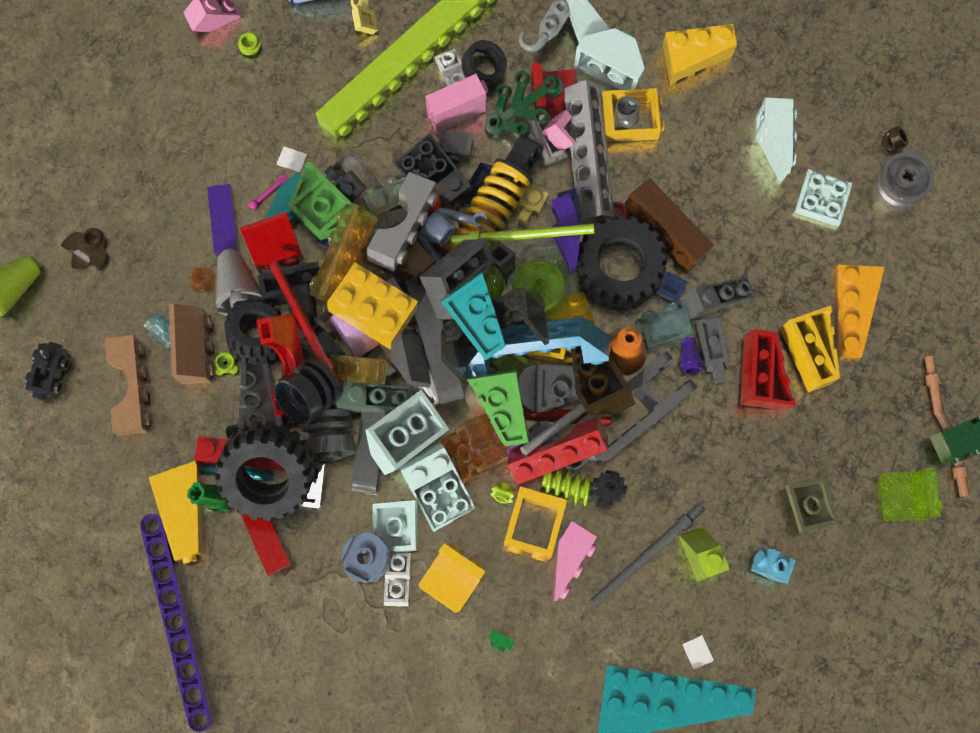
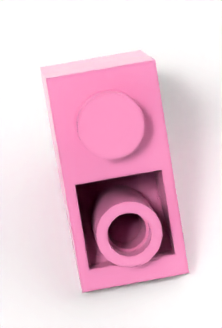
M193 0L183 12L192 31L211 32L241 17L234 0Z

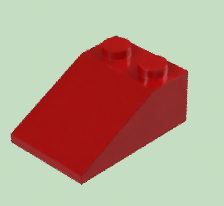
M286 212L240 227L241 234L260 275L262 274V269L270 268L269 264L273 261H278L282 267L296 265L301 260H304L296 234Z

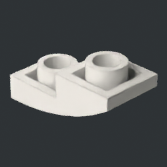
M456 49L434 57L447 86L466 78L461 68V58Z
M392 552L389 567L385 572L384 606H409L411 553Z

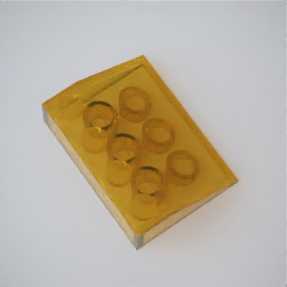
M346 204L344 209L340 210L337 217L338 225L335 231L331 232L328 239L329 247L327 252L320 258L318 274L311 280L310 295L328 302L354 263L360 264L362 259L360 249L369 242L378 220L376 216L356 204Z

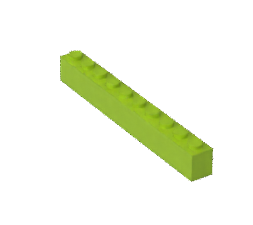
M441 0L316 112L318 122L336 140L341 136H346L357 121L364 120L374 106H379L385 100V96L388 93L396 91L407 76L411 77L414 75L419 65L424 61L428 62L440 46H446L456 32H461L471 18L478 17L483 8L488 3L492 4L495 0Z

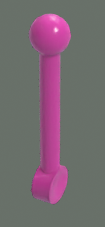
M281 174L275 184L256 200L249 202V207L252 209L257 208L259 202L288 180L287 176Z

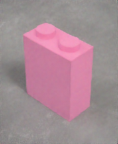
M477 74L425 96L427 115L437 134L486 112V103H488L486 94L488 89L485 82L479 80Z

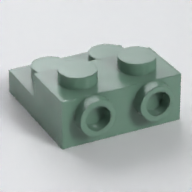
M398 175L386 181V186L379 189L376 185L365 191L366 195L363 196V202L378 229H388L385 212L403 208L399 204V189L405 177L400 179Z

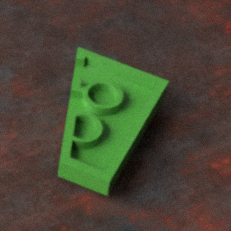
M517 370L468 377V383L474 389L478 401L484 407L503 445L510 446L528 443L529 438Z

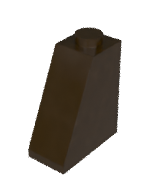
M397 221L390 228H393L399 225L400 223ZM416 240L413 245H408L405 261L402 265L398 264L395 271L367 260V247L370 243L360 249L362 260L366 264L417 286L422 283L420 276L435 264V260Z

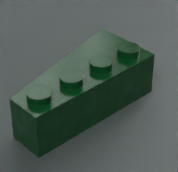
M980 416L930 436L941 463L951 460L952 464L967 459L965 454L969 452L973 456L980 454Z

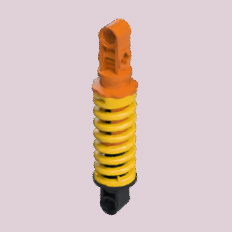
M520 135L505 160L495 159L490 171L491 175L484 179L485 186H481L477 191L478 196L473 197L471 200L472 207H468L464 211V214L472 216L482 212L489 221L486 219L479 221V224L484 228L482 230L473 224L458 222L459 228L455 229L453 235L469 234L470 231H481V233L496 232L495 228L503 229L505 227V223L501 218L509 219L511 217V212L505 208V205L510 208H516L518 203L511 196L522 198L526 189L532 186L533 180L529 173L542 156L543 144ZM450 238L444 246L440 247V250L447 255L457 245H452ZM487 242L488 247L490 248L492 244L490 242Z

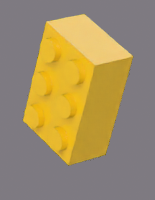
M354 263L328 300L327 306L329 312L391 350L417 311L418 301L359 264Z

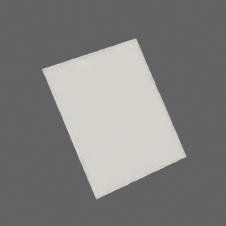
M283 147L276 165L300 172L307 154Z
M702 635L682 644L693 669L714 661Z

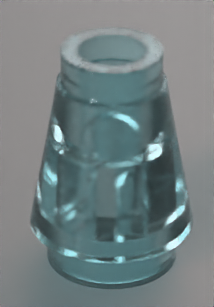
M156 313L143 326L148 334L167 348H170V325L164 316Z

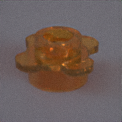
M194 267L191 270L192 281L190 282V287L194 290L198 288H204L207 291L213 288L212 276L215 274L212 268Z

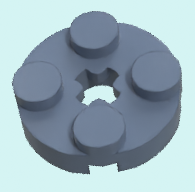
M364 532L358 536L351 537L345 543L341 553V561L344 562L345 573L351 579L363 583L377 582L387 571L392 552L385 540L380 536ZM369 551L370 561L363 564L364 559L361 558V555L363 553L367 554Z

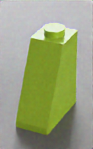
M702 527L679 535L697 582L730 570L721 546Z

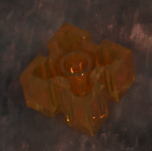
M486 414L463 422L455 429L454 433L449 434L441 441L449 457L454 458L457 464L455 469L463 484L487 474L495 465L500 464L509 457L501 440H495L493 436L494 427Z

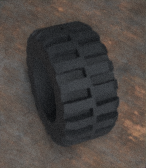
M617 215L616 220H612L610 216L604 218L601 224L600 222L595 223V234L583 235V239L579 244L575 273L576 277L580 279L579 285L581 289L587 290L586 295L591 300L594 297L598 299L597 304L604 306L606 303L611 305L610 309L617 310L618 306H623L624 310L631 309L632 305L639 306L644 303L645 299H650L659 288L667 269L665 267L667 254L664 253L666 247L664 241L659 242V233L656 230L653 232L649 230L650 224L644 221L643 224L637 222L638 218L631 216L630 220L625 219V215ZM613 245L627 246L633 249L641 258L643 264L642 271L638 277L632 280L619 281L612 279L602 271L599 265L601 252Z
M259 421L253 422L250 428L247 425L239 428L238 432L233 433L227 443H225L216 464L215 471L217 474L215 481L216 485L220 486L218 491L221 497L227 498L226 504L230 508H237V513L243 516L244 514L250 515V519L258 520L259 517L264 518V521H272L273 517H277V519L285 518L288 512L290 514L296 512L299 506L304 504L310 493L316 466L314 464V454L312 451H308L310 447L305 439L300 440L301 434L296 430L293 432L287 430L289 426L281 424V427L274 425L275 422L267 421L265 425H261ZM256 457L272 459L285 469L288 479L279 484L260 483L247 473L244 462Z

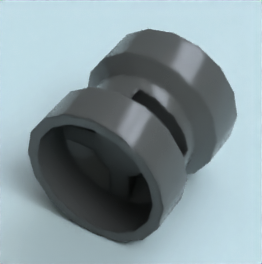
M632 96L621 97L616 103V119L620 126L631 128L639 121V103Z

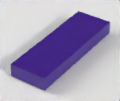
M225 184L207 187L214 253L219 255L225 249L239 251L232 186Z

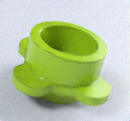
M218 352L214 355L213 359L216 366L214 372L218 376H222L224 373L236 374L238 372L233 352Z
M497 482L496 486H492L491 489L493 491H491L490 495L500 503L513 502L515 494L514 488L511 485Z

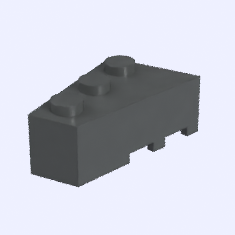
M486 239L462 241L420 276L437 319L454 320L441 303V299L482 271L483 275H486L494 261Z

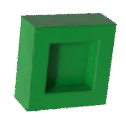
M492 630L488 637L492 641L490 646L501 652H504L505 648L511 650L515 642L495 630Z

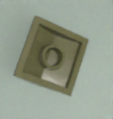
M825 477L785 486L799 533L839 524Z

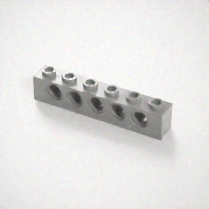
M584 80L564 88V101L566 110L572 116L567 123L569 135L575 140L570 149L579 222L595 224L596 222H603L604 218L610 216L612 219L615 218L600 85Z

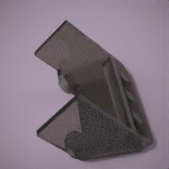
M517 288L492 300L501 330L524 319V322L544 345L549 344L545 300L537 290ZM450 320L444 324L441 331V360L464 384L468 382L466 347L471 345L472 342L456 321Z

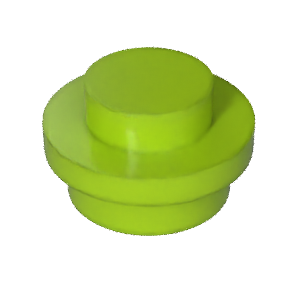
M248 32L241 35L238 40V47L243 54L254 55L260 50L261 42L257 35Z

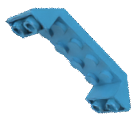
M584 317L500 327L506 347L485 361L474 346L469 353L462 374L463 377L485 375L488 373L492 358H499L505 354L515 353L516 355H524L529 351L549 352L555 348L574 349L580 345L584 363L598 365L609 361L612 340L610 335Z

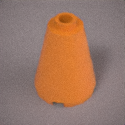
M626 327L608 333L612 340L610 355L621 374L627 375L638 371L644 365L647 358V345L640 332L635 328Z

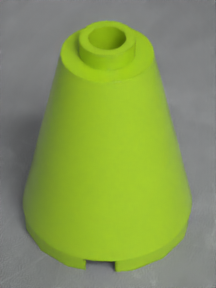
M23 255L0 265V316L3 317L10 311L41 274L39 268L42 266L34 256Z

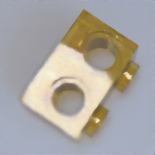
M331 355V360L335 366L334 371L339 380L385 384L387 360Z

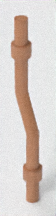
M926 356L927 375L925 377L927 386H930L934 414L943 430H946L953 426L943 409L939 386L941 384V377L937 373L935 357ZM963 460L955 463V468L952 470L954 479H957L960 497L970 496L967 483L969 474Z

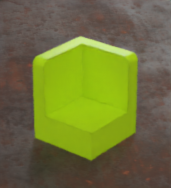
M515 353L505 354L502 357L493 358L491 361V367L497 372L517 370V373L521 374L528 366V360L522 355H516Z

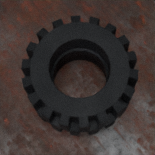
M250 299L249 303L242 301L239 307L235 305L232 308V313L228 312L226 316L227 321L224 324L226 343L228 344L229 351L233 352V356L236 359L241 357V362L247 363L248 360H251V365H257L259 361L265 364L267 359L272 361L276 358L277 353L269 346L262 345L260 337H249L243 334V332L250 327L257 326L256 320L280 316L281 310L279 308L275 309L274 304L271 302L265 304L263 299H260L259 302H255V299Z

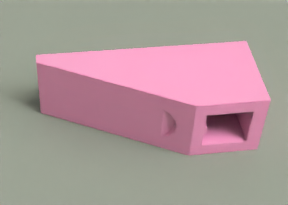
M573 521L557 544L553 597L555 601H558L560 597L565 599L572 587L568 585L573 576L578 578L584 568V565L581 564L586 555L591 557L597 547V544L594 543L597 537Z

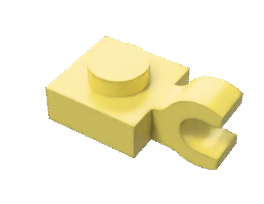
M351 0L355 30L369 34L377 32L378 26L375 11L369 9V0Z
M533 186L526 189L524 196L518 203V208L523 209L518 218L519 225L527 227L532 213L537 216L540 215L548 197L547 192Z

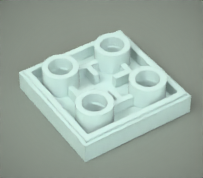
M808 169L794 213L839 227L853 183Z

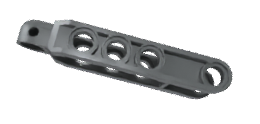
M667 351L627 382L632 395L636 394L650 412L638 420L626 432L618 436L608 446V451L564 468L576 471L587 462L606 464L698 387L689 379L664 400L660 401L646 384L674 361ZM588 414L576 425L599 417L601 421L605 416L601 414Z

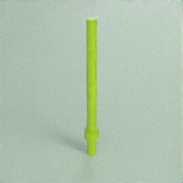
M595 224L486 233L470 231L469 234L452 235L451 242L452 245H458L464 240L486 239V242L595 234Z

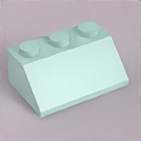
M420 390L365 431L370 454L384 475L397 470L447 432L449 428L425 393Z

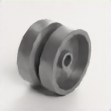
M912 152L897 153L889 158L875 177L874 190L876 197L881 204L892 210L904 211L913 208L928 194L933 186L934 173L932 167L919 154Z

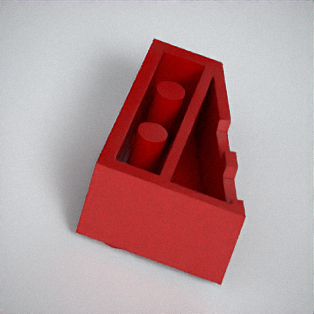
M753 329L744 335L740 405L788 410L797 406L795 398L791 394L789 386L791 382L784 368L783 362L785 360L777 332Z

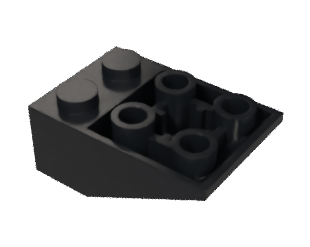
M430 133L394 162L405 178L411 172L436 182L435 189H438L442 208L456 210L477 192Z

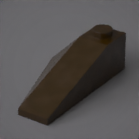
M581 345L571 349L576 395L587 414L615 415L635 405L631 389L611 355L609 356V361L594 365L584 363Z

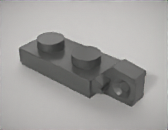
M721 317L696 320L704 366L707 372H712L714 384L724 383L726 380L724 370L729 368L728 363L730 360Z

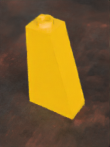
M196 461L148 477L174 561L183 562V565L193 563L198 560L197 556L203 555L202 506L191 504L190 499L187 498L188 489L191 488L193 483H202L201 465Z

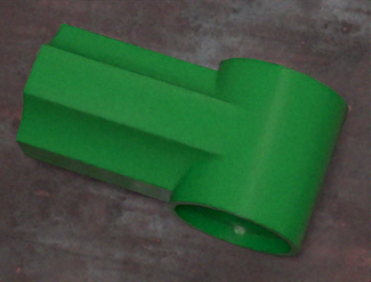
M199 482L193 483L191 488L188 489L187 498L190 499L191 504L206 506L208 510L230 511V507L226 504L227 498H222L218 491L220 486Z

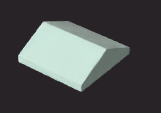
M416 500L373 504V534L384 539L391 552L418 550V512Z

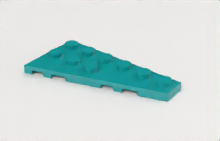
M606 665L598 733H649L753 714L756 688Z

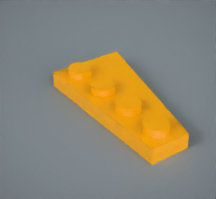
M836 266V349L838 358L860 359L862 357L885 267Z

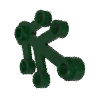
M518 71L515 75L517 86L511 107L505 111L507 99L511 96L512 89L506 84H500L496 89V94L499 97L495 111L489 114L485 121L486 130L492 135H499L506 130L515 132L518 135L528 136L531 132L529 124L523 121L516 124L509 122V120L518 116L535 120L540 124H546L550 119V114L542 108L537 110L527 108L547 94L551 96L559 95L564 87L562 80L554 75L548 76L544 79L541 87L523 98L526 86L530 83L531 78L525 71ZM525 75L524 81L520 82V78ZM553 81V86L549 88V84ZM506 88V93L502 95V90ZM544 113V118L539 120L540 114ZM522 126H525V131L521 133Z

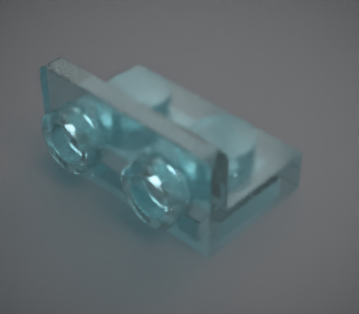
M677 303L665 305L663 310L658 312H645L641 314V318L636 319L648 350L693 335L686 308L679 304L677 305Z

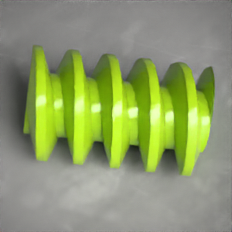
M560 468L555 473L552 471L544 475L540 492L545 488L546 494L550 495L554 490L555 497H560L564 493L567 501L571 496H574L575 504L583 498V504L586 507L593 483L590 482V475H586L582 481L579 472L572 478L571 470H567L562 475V468Z

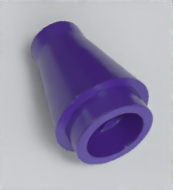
M684 338L682 340L680 367L685 374H697L702 371L704 362L697 346L696 338Z

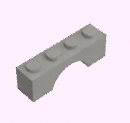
M411 172L408 173L399 189V204L405 209L407 216L402 223L393 228L377 229L367 247L368 261L392 271L396 270L398 264H403L407 256L406 249L408 245H413L416 240L417 228L419 225H424L429 206L433 207L437 200L438 193H435L436 182Z

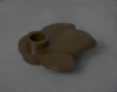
M90 228L84 233L74 232L66 237L61 244V247L73 252L71 259L73 269H83L90 263L99 268L106 259V251L103 247L106 238L104 233L97 228ZM97 237V242L91 244V239Z

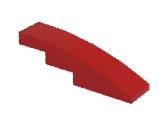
M248 514L241 515L267 575L270 576L290 566V560L282 546V541L274 527L273 520L264 521V518L259 517L258 520L250 519L251 516Z

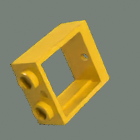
M657 88L602 91L601 99L606 143L659 139L661 131H664L663 117L660 118L659 110H662V97L658 96ZM624 96H632L638 100V103H649L651 128L615 130L613 105H616L617 101Z
M520 487L504 541V546L508 547L507 551L520 555L522 551L532 553L531 558L545 561L546 558L551 559L567 500ZM522 501L558 510L547 549L512 539Z

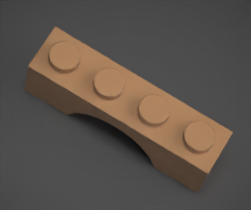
M134 335L104 338L106 362L112 367L123 370L128 381L126 395L119 404L111 408L112 432L118 436L146 433L147 425H150V415L145 410L148 393L146 387L143 388L146 370L144 364H141V355H144L142 341H139Z

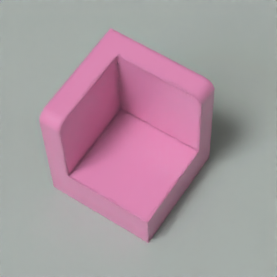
M567 110L553 117L542 131L559 151L565 150L575 143V140L569 135V131L565 127L572 118Z

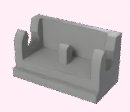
M544 114L539 116V120L544 118ZM551 117L546 124H540L535 120L528 119L527 124L531 127V138L544 146L540 158L544 168L567 160L568 156L565 150L559 151L542 133L551 121Z

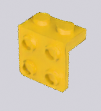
M444 543L439 550V555L420 581L419 587L450 610L458 613L486 571L482 569L484 565L473 557L468 560L461 555L463 553L462 549L453 543L450 546Z

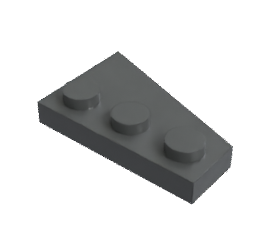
M536 365L534 413L579 400L575 390L573 366Z

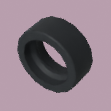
M488 40L474 42L463 54L461 60V68L465 77L477 74L479 80H483L486 86L493 85L505 73L507 67V59L503 50L497 44ZM476 52L484 53L492 59L495 65V72L492 75L484 74L476 68L473 62V55Z

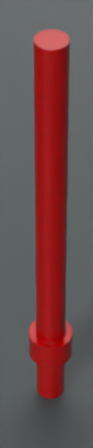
M273 261L269 266L317 360L325 364L334 373L341 387L342 385L334 371L335 366L331 358H327L279 262Z

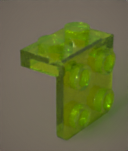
M924 468L917 472H894L879 475L880 500L884 521L932 520L941 517L940 513H942L943 504L942 500L938 498L940 479L935 472V468Z

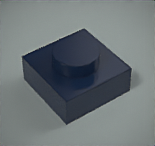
M667 271L656 294L677 304L688 281Z

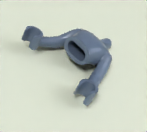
M439 207L427 217L417 236L418 241L423 249L435 260L436 264L441 258L431 243L442 247L449 241L456 229V226L449 219L473 224L482 230L484 228L479 224V221L481 219L489 221L487 216L482 212L472 216Z

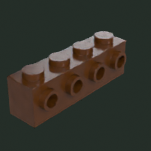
M651 178L631 192L624 203L628 210L642 223L645 221L650 224L649 230L651 232L656 230L659 233L660 237L658 240L664 241L666 249L687 270L705 257L714 246Z

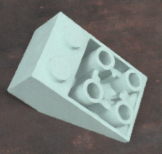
M765 97L756 115V139L779 182H783L786 175L790 174L791 167L796 164L797 154L793 151V144L796 142L797 131L793 129V122L796 121L797 108H793V99Z
M439 440L428 445L399 467L433 532L476 509L449 455Z

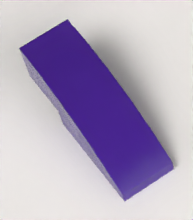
M570 194L551 201V211L557 222L552 227L578 225L575 207ZM579 235L553 237L570 275L575 274L579 254Z

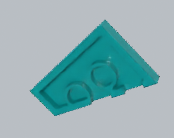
M482 271L441 299V303L485 361L506 347Z

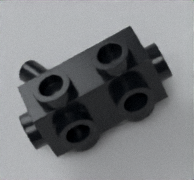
M48 342V344L39 343L38 348L34 350L31 371L27 373L24 381L25 390L33 393L32 398L46 401L47 397L54 398L55 393H60L63 386V381L60 379L62 370L66 371L70 363V358L67 357L68 353L62 349V345ZM47 381L46 387L43 388V383Z

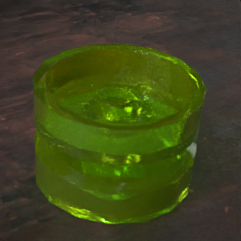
M539 259L528 261L521 265L513 275L511 286L515 305L521 313L529 318H548L558 312L563 305L565 283L563 274L554 264Z

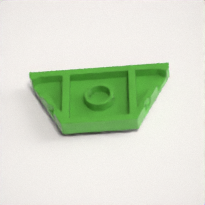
M310 161L306 162L304 174L298 180L296 192L291 196L288 207L320 240L370 225L369 220Z

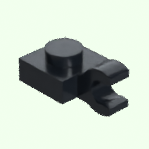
M337 162L333 166L330 165L324 171L330 179L337 182L335 187L351 203H354L367 189L366 185L352 170L346 173Z

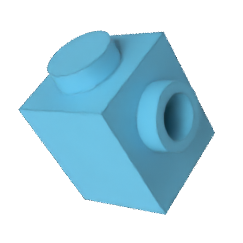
M759 547L754 556L751 570L772 581L788 584L796 560L774 549Z

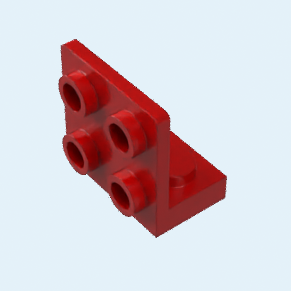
M532 63L531 82L533 92L543 85L545 78L551 75L561 79L564 85L559 95L551 96L547 94L535 102V110L542 108L550 116L562 113L566 110L564 88L578 83L576 70L567 69L546 72L542 71L541 63ZM553 81L549 84V88L553 86Z

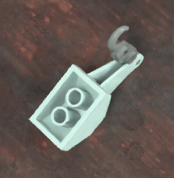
M588 0L554 1L540 23L539 36L534 44L525 42V33L523 31L519 35V43L524 50L529 52L538 51L549 40L559 34L568 17H570L579 43L576 50L574 67L616 90L639 89L645 67L636 39L626 31H620L616 28L610 29Z

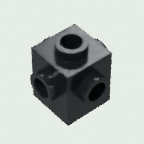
M606 470L605 473L601 472L598 478L594 477L591 489V492L595 493L593 500L599 501L598 504L613 507V504L617 505L620 499H625L628 485H624L625 478L619 477L620 473ZM606 484H613L615 486V489L613 491H608L606 489Z

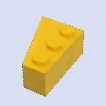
M733 24L666 32L662 46L669 85L675 84L676 81L686 76L690 77L703 68H709L732 57L737 46Z
M831 305L790 319L780 327V331L808 393L826 387L840 379L837 349H834L833 341L835 332L834 327L831 325Z

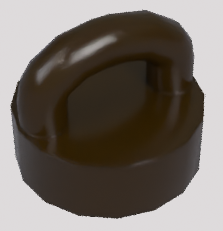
M895 126L885 133L884 145L886 149L896 151L907 147L908 138L901 126Z

